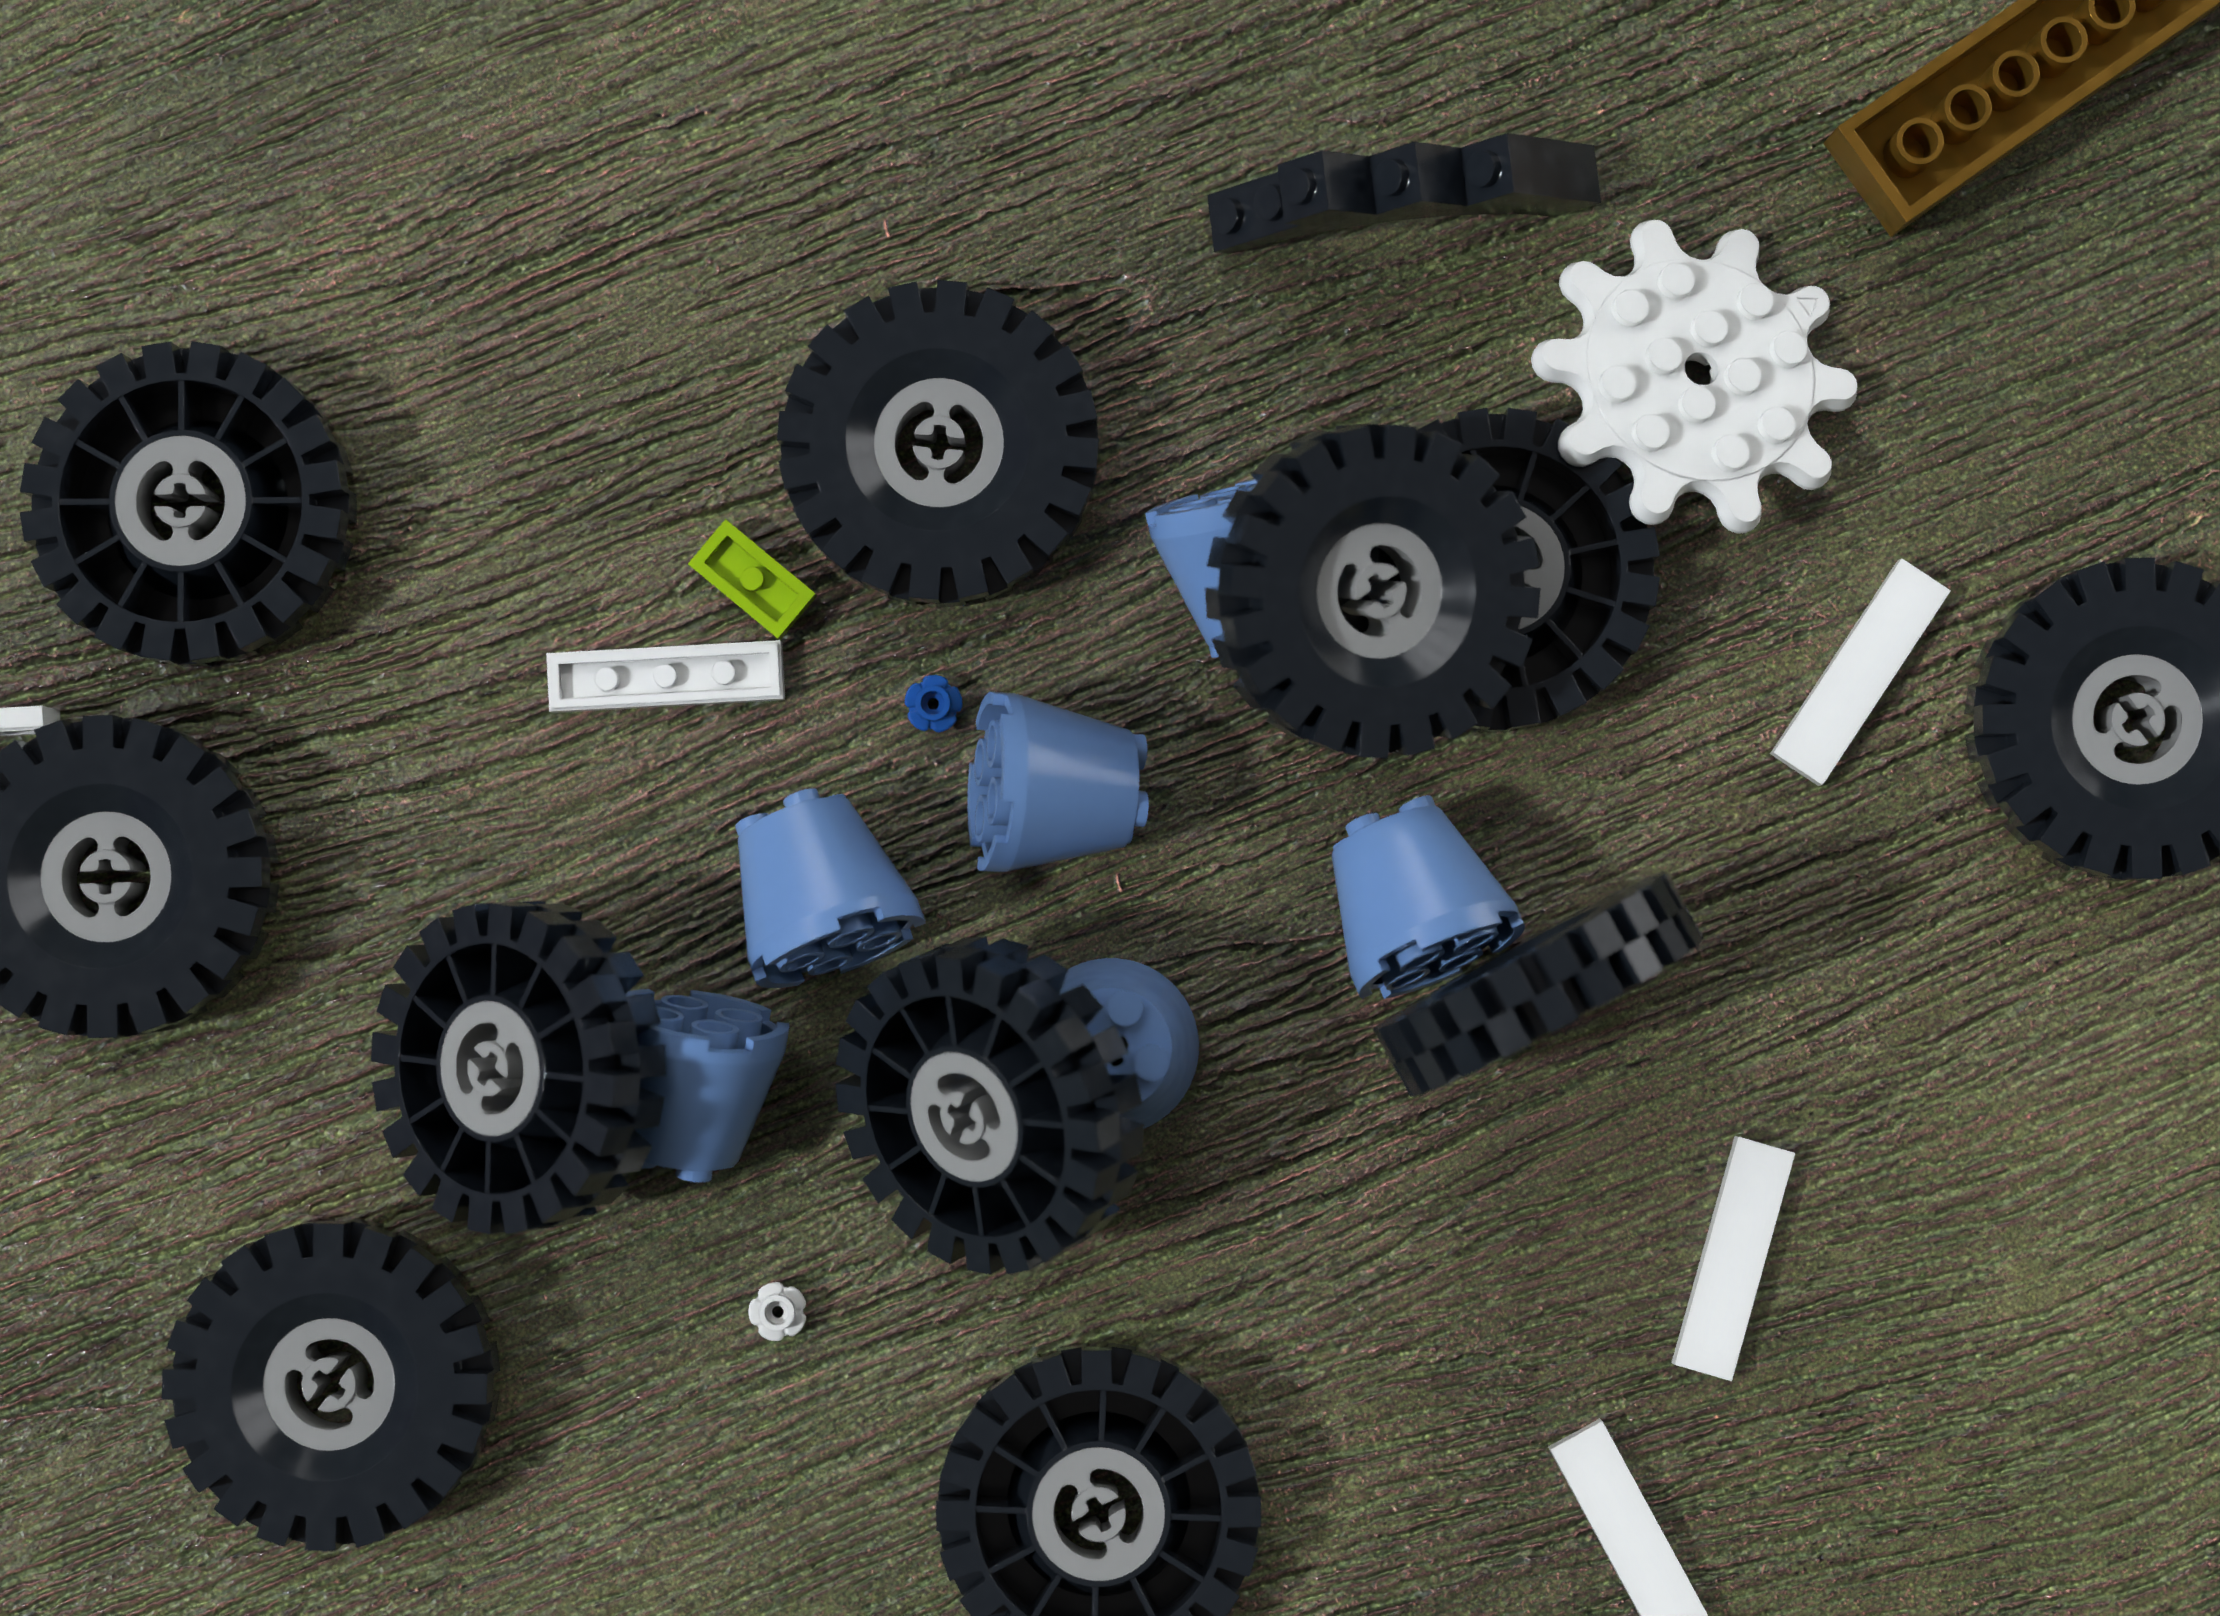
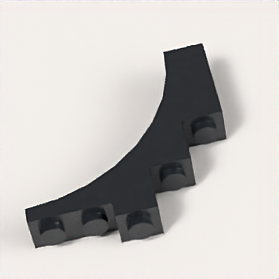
M1512 133L1501 134L1461 148L1414 141L1371 156L1320 150L1278 164V172L1207 195L1213 249L1216 253L1226 254L1285 239L1354 226L1399 220L1481 214H1525L1555 217L1601 203L1594 145Z

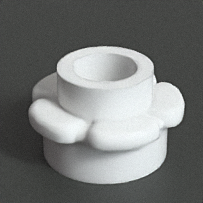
M780 1282L768 1283L761 1287L758 1291L759 1296L750 1302L748 1309L750 1322L758 1326L759 1334L770 1341H781L786 1335L795 1336L798 1334L806 1322V1315L803 1313V1309L806 1307V1300L803 1294L793 1286L784 1287ZM775 1306L782 1307L784 1313L781 1317L773 1315L772 1310Z

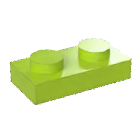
M726 519L688 563L691 568L778 640L784 637L817 597L816 593Z

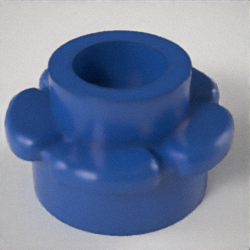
M940 675L925 676L921 683L912 684L905 695V705L909 708L908 719L914 727L921 731L933 729L939 733L950 729L956 723V714L961 711L963 706L962 696L958 688L955 686L951 687L948 680ZM932 698L939 701L938 708L934 710L928 707V701Z

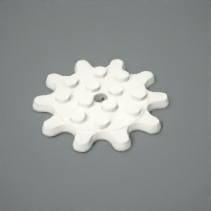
M1660 220L1644 221L1638 224L1631 233L1630 245L1634 255V267L1627 276H1613L1591 262L1580 261L1568 265L1559 278L1562 294L1582 314L1583 329L1574 339H1550L1539 343L1531 357L1532 368L1540 378L1548 382L1563 383L1571 386L1582 400L1583 410L1581 417L1577 422L1569 425L1562 431L1558 439V450L1561 457L1575 467H1586L1606 457L1617 458L1624 462L1631 469L1634 477V486L1630 494L1629 506L1635 518L1644 524H1661L1669 518L1675 501L1679 496L1688 492H1697L1705 495L1712 501L1718 518L1726 529L1737 534L1747 533L1753 530L1761 519V502L1757 486L1764 476L1781 474L1789 478L1797 486L1807 490L1819 489L1828 482L1831 476L1832 461L1828 453L1810 435L1807 425L1811 415L1819 411L1839 412L1849 408L1856 400L1857 381L1848 370L1820 363L1809 350L1807 344L1808 334L1825 322L1829 315L1830 304L1827 293L1817 286H1804L1787 295L1775 293L1768 289L1759 280L1756 272L1760 245L1757 237L1752 232L1744 229L1727 232L1717 243L1712 257L1701 260L1688 256L1680 249L1675 241L1672 230L1665 222ZM1686 360L1687 362L1697 361L1704 366L1710 365V384L1698 385L1692 382L1685 372Z

